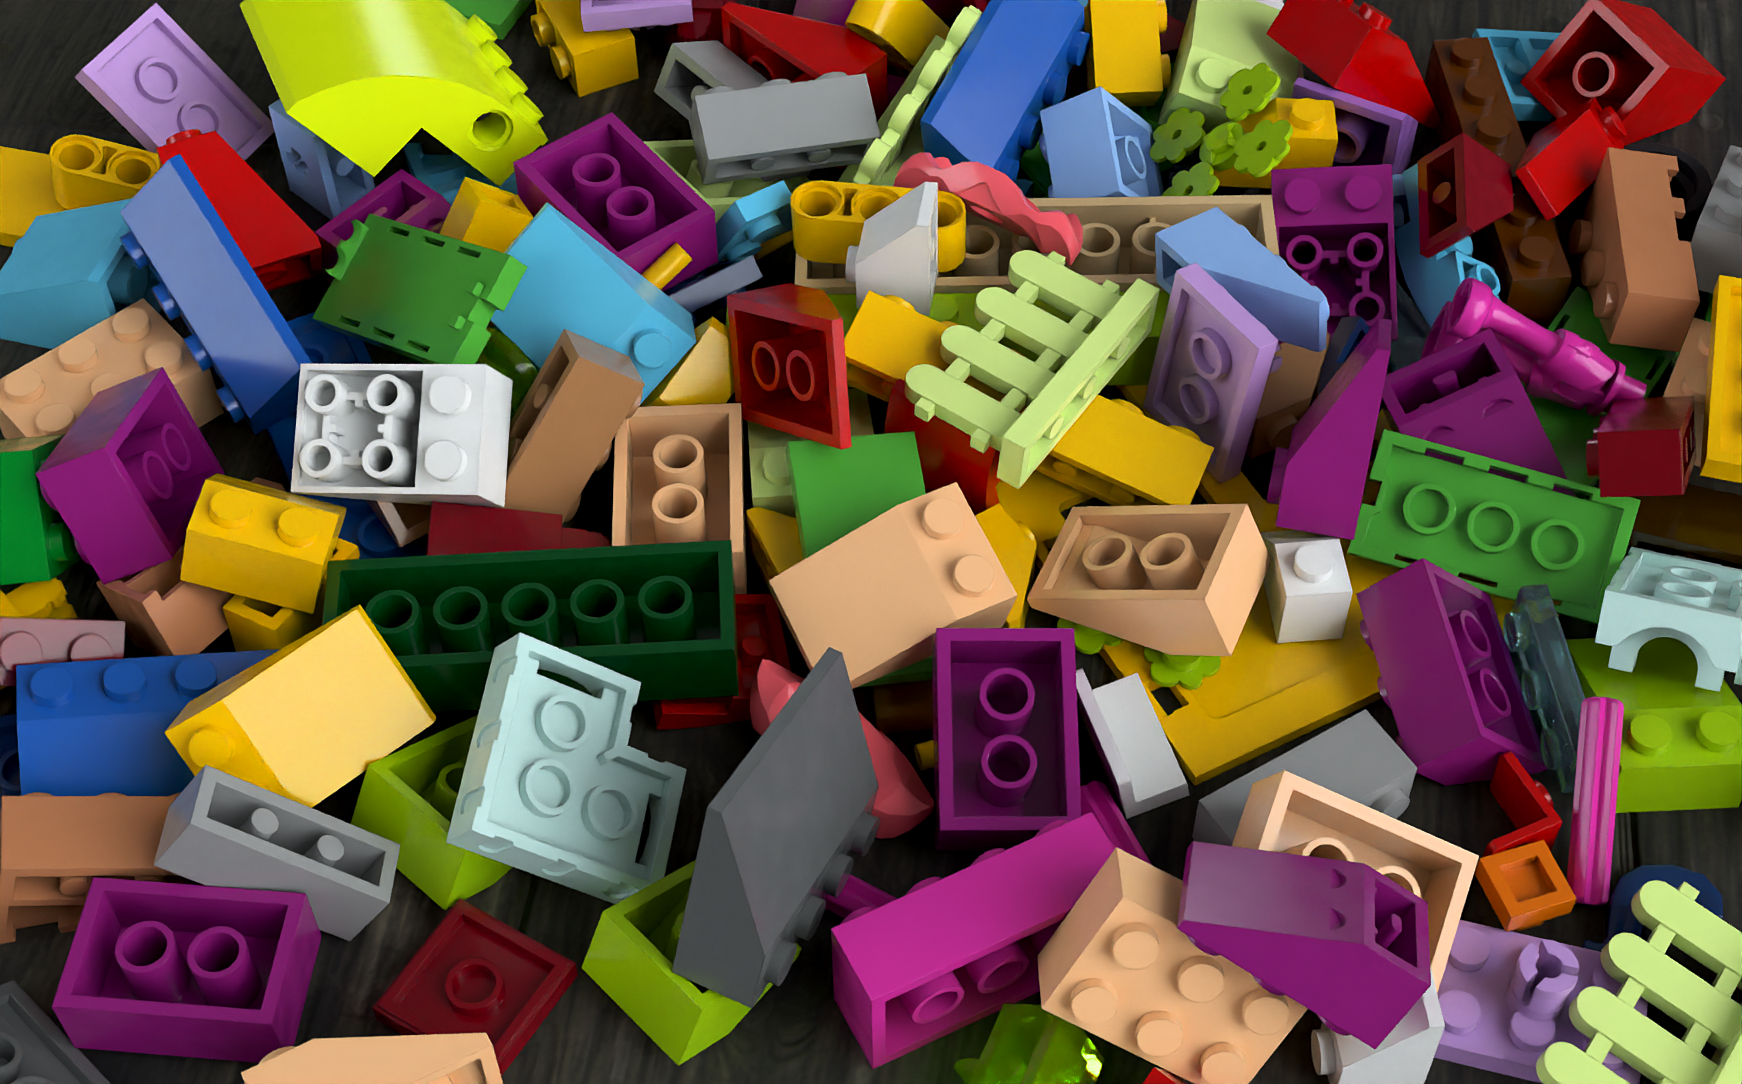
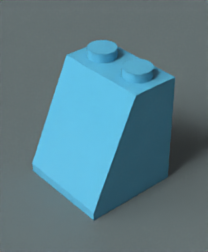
M131 199L36 216L24 236L16 241L12 254L0 270V339L54 349L142 298L158 313L162 308L151 290L160 282L149 265L140 270L137 269L119 238L128 233L120 211Z

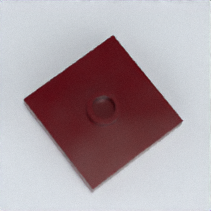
M460 898L372 1009L376 1020L402 1035L487 1033L493 1045L502 1077L578 976L575 962Z

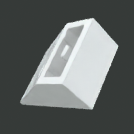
M301 364L291 493L431 505L432 501L485 507H504L513 380L487 364Z

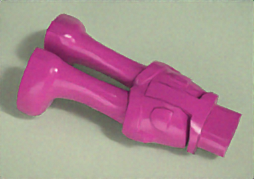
M1472 277L1464 279L1458 286L1453 301H1447L1442 307L1426 338L1419 359L1421 360L1491 328L1520 381L1524 383L1525 392L1536 398L1548 399L1576 410H1582L1586 406V413L1596 417L1602 411L1608 413L1615 399L1643 398L1647 389L1645 383L1625 375L1626 366L1616 359H1610L1592 342L1581 339L1579 335L1561 328L1552 332L1503 303L1494 296L1492 289L1487 284Z

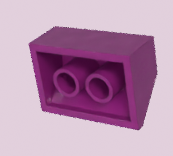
M1424 558L1356 594L1364 618L1360 621V630L1365 642L1375 653L1381 673L1377 680L1378 689L1384 702L1392 710L1399 731V735L1396 737V744L1417 767L1416 773L1445 786L1492 780L1500 755L1509 751L1514 753L1528 774H1537L1549 768L1489 594Z

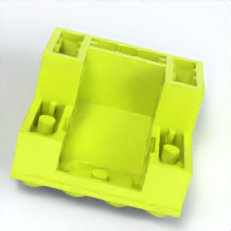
M243 0L240 4V8L286 113L373 177L382 170L421 128L499 187L514 172L513 162L534 152L540 145L543 146L548 141L538 123L543 114L524 95L528 90L525 83L508 68L512 61L494 43L498 38L495 32L477 15L473 14L468 20L444 0ZM491 112L485 119L476 121L482 114Z

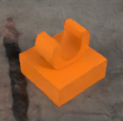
M1544 840L1479 858L1474 872L1506 932L1523 931L1542 925L1545 920L1569 914L1577 899Z

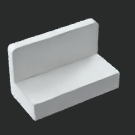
M1083 668L1076 670L1078 710L1125 819L1189 796L1187 781L1138 673L1092 690Z

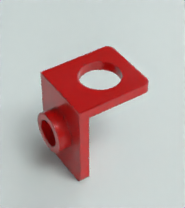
M1513 752L1504 753L1499 757L1490 784V791L1517 830L1489 842L1483 857L1541 840L1545 841L1551 852L1563 821L1554 810L1552 798L1545 786L1537 780H1532Z

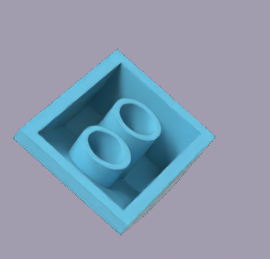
M546 203L504 251L505 254L513 256L527 266V269L504 312L496 309L490 321L540 369L562 331L566 329L629 356L645 383L641 399L642 403L697 342L690 312L549 203Z

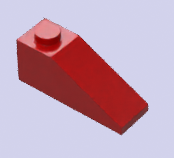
M1595 97L1536 132L1515 171L1546 221L1562 212L1597 179L1608 147L1624 148L1625 144L1621 138L1626 136L1627 132L1621 119L1611 106L1602 109Z

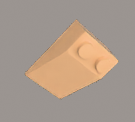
M957 482L896 505L768 581L767 585L810 671L826 650L831 647L842 652L852 689L931 657L936 628L1003 627L1018 596Z
M1247 504L1072 507L1027 597V601L1033 609L1169 655L1231 656L1272 559Z
M487 1033L318 1038L297 1047L287 1046L274 1050L266 1055L258 1065L241 1072L245 1084H503L493 1045Z

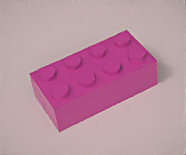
M1092 812L1070 822L1067 820L1054 821L1043 827L1034 838L1010 849L996 848L987 851L974 860L970 867L943 879L939 877L925 879L914 885L905 896L878 908L872 906L860 908L849 914L840 925L831 929L834 1000L872 1069L1040 991L1038 954L1115 850L1114 845Z

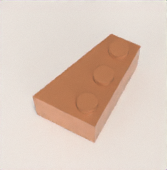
M1608 147L1582 220L1577 219L1572 225L1569 235V251L1575 256L1581 271V282L1584 286H1587L1593 302L1594 315L1600 319L1609 343L1680 352L1700 303L1691 242L1680 241L1677 233L1675 218L1682 219L1686 213L1684 199L1672 197L1670 189L1671 179L1679 171L1677 156Z
M256 477L250 481L286 491L282 484ZM185 539L171 560L107 584H103L101 579L96 582L118 620L125 621V631L133 644L155 656L199 654L228 629L222 607L235 594L180 580Z
M34 792L23 796H2L0 809V944L15 942L16 929L58 922V928L61 933L76 931L93 877L203 885L153 865L169 806L180 793L170 796H126L113 792L97 796H53L48 793Z

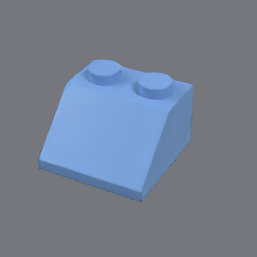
M1101 86L1040 111L1043 134L1039 137V145L1043 157L1049 164L1052 185L1048 188L1049 198L1162 196L1164 189L1159 163L1153 161L1149 155L1150 149L1155 143L1152 126Z

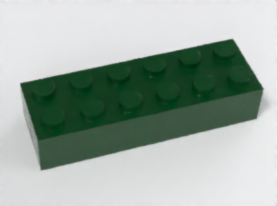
M731 540L328 561L322 626L360 604L433 712L479 710L495 647L520 632L641 682L637 701L739 696L736 589ZM537 670L539 675L592 696V693L582 684L567 676L547 670Z

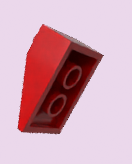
M1287 0L1266 34L1329 85L1347 94L1406 113L1417 120L1418 123L1432 129H1436L1440 123V116L1408 44L1388 29L1393 22L1388 15L1365 2L1359 7L1354 3V0Z
M728 2L721 7L724 46L767 80L787 79L794 83L815 80L819 76L830 72H844L848 76L866 73L877 122L887 109V53L882 51L875 43L867 41L844 26ZM848 165L837 166L836 168L841 171Z
M787 283L727 295L736 403H741L742 419L840 450L852 447L843 318L825 291Z

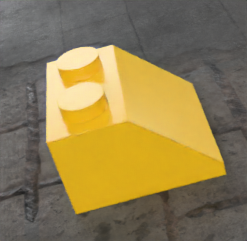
M222 474L213 475L205 479L186 530L180 580L314 614L327 574L328 561H331L347 508Z

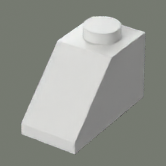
M937 182L922 183L864 221L859 246L850 245L848 248L845 271L846 282L856 283V306L858 309H860L870 290L881 296L894 295L909 302L916 312L930 315L938 274Z
M1299 530L1260 532L1272 559L1263 582L1277 643L1341 639L1353 590L1340 539L1334 536Z
M1431 967V986L1376 1049H1373L1352 1035L1344 1036L1332 1031L1323 1022L1321 1029L1313 1030L1311 1034V1051L1316 1073L1318 1075L1327 1074L1329 1084H1424L1445 1028Z

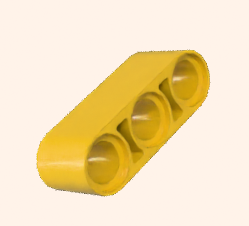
M856 0L845 22L849 29L867 41L875 43L882 51L886 52L887 64L903 77L909 76L936 35L946 40L950 28L922 0Z
M74 134L64 136L56 140L51 146L49 153L56 201L62 207L69 210L131 199L161 168L157 153L86 135Z
M824 180L801 184L793 191L790 197L795 251L806 260L846 265L849 246H859L864 221L914 188ZM938 190V273L956 269L963 263L966 256V209L961 198L953 193Z

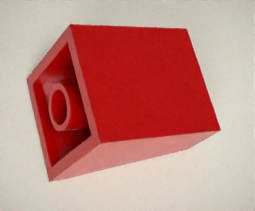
M1588 0L1520 83L1556 119L1561 118L1593 97L1596 98L1602 109L1611 106L1626 129L1627 135L1621 138L1625 144L1624 146L1689 122L1726 78L1652 8L1620 0Z
M198 129L185 130L167 138V145L156 147L160 167L168 159L178 154L181 155L267 292L322 276V247L318 236L216 131L202 134Z

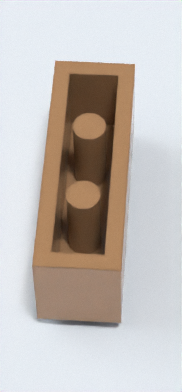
M564 329L510 421L504 507L494 508L562 514V524L563 522H569L574 517L580 504L581 492L594 471H598L604 466L610 455L612 440L624 419H629L635 414L641 403L645 383L629 356Z

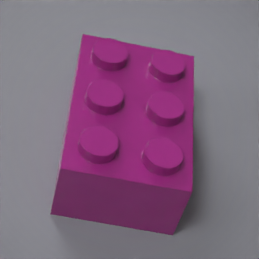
M612 112L513 162L518 196L533 217L546 203H549L640 275L675 242L678 243L692 258V261L661 289L662 292L718 262L715 211Z
M160 367L97 392L35 475L40 481V489L45 501L52 509L60 513L73 534L78 554L85 563L93 566L102 583L107 584L173 559L186 537V530L205 479L216 474L224 475L225 472L163 367Z
M936 628L932 651L935 851H990L996 848L1007 850L1034 838L1043 827L1054 821L1067 820L1070 822L1081 817L1074 628Z
M93 877L52 1009L75 1048L259 1063L274 1050L294 1046L322 935L306 893Z

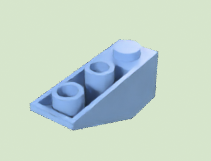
M1218 207L1155 233L1156 281L1169 294H1171L1176 271L1197 263L1218 284L1222 285L1252 316L1264 324L1279 341L1318 353L1326 349L1327 320L1330 310L1327 298L1322 291L1306 282L1288 267L1283 258L1279 255H1274L1251 236L1246 227L1237 224Z

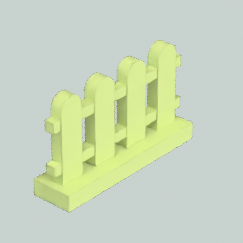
M972 5L969 8L965 6L953 23L946 40L937 35L934 37L878 120L881 138L874 140L861 163L848 165L837 182L893 186L897 172L902 164L911 156L924 152L920 119L983 12Z
M1032 250L1016 252L1010 259L1008 278L1011 284L1017 287L1018 290L1014 294L998 287H989L981 290L976 297L974 314L977 321L985 327L980 332L964 325H955L947 328L941 336L940 355L950 366L945 372L929 364H919L912 367L906 374L905 396L910 402L915 404L914 415L928 422L935 415L971 435L970 446L983 454L990 446L1000 451L997 478L1019 489L1151 332L1160 291L1159 288L1137 278L1125 294L1120 296L1119 285L1108 279L1102 285L1089 280L1065 267L1066 257L1054 251L1047 257ZM1036 299H1039L1073 317V319L1066 323L1034 306L1033 303ZM1091 328H1094L1090 335L1087 334ZM1003 337H1006L1040 357L1033 362L998 342ZM1058 366L1061 367L1056 374L1053 373ZM970 375L1006 396L999 402L969 386L964 381ZM1024 406H1027L1022 414L1019 413Z
M1659 880L1645 883L1633 896L1631 908L1636 919L1652 930V933L1647 941L1632 933H1619L1603 947L1600 955L1601 964L1607 974L1622 985L1616 995L1601 987H1587L1572 1000L1569 1006L1570 1020L1574 1027L1590 1038L1584 1051L1568 1042H1556L1550 1045L1536 1062V1072L1540 1081L1543 1084H1630L1602 1065L1608 1052H1610L1656 1084H1742V1003L1740 1005L1731 999L1736 987L1742 990V931L1740 932L1695 902L1700 891L1685 881L1677 889ZM1670 943L1715 972L1717 976L1712 985L1665 955ZM1642 997L1688 1028L1681 1040L1634 1009L1639 998ZM1706 1042L1717 1048L1711 1060L1701 1054Z

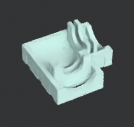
M1631 546L1628 556H1625L1610 585L1605 589L1595 638L1596 643L1612 646L1608 667L1632 673L1636 665L1638 651L1642 645L1654 638L1671 637L1685 643L1695 654L1698 664L1695 687L1719 692L1725 671L1736 673L1734 684L1742 685V569L1676 555L1662 554Z
M521 632L495 647L446 842L613 904H617L662 879L665 875L686 769L667 761L663 763L648 758L647 753L627 746L632 723L629 722L632 707L637 704L641 682ZM537 670H547L567 676L582 684L592 693V696L539 675ZM647 803H649L651 813L649 836L639 863H636L635 859Z

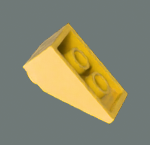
M359 604L193 699L184 707L164 733L194 776L205 765H208L312 808L366 771L369 764L386 757L432 725L437 717Z

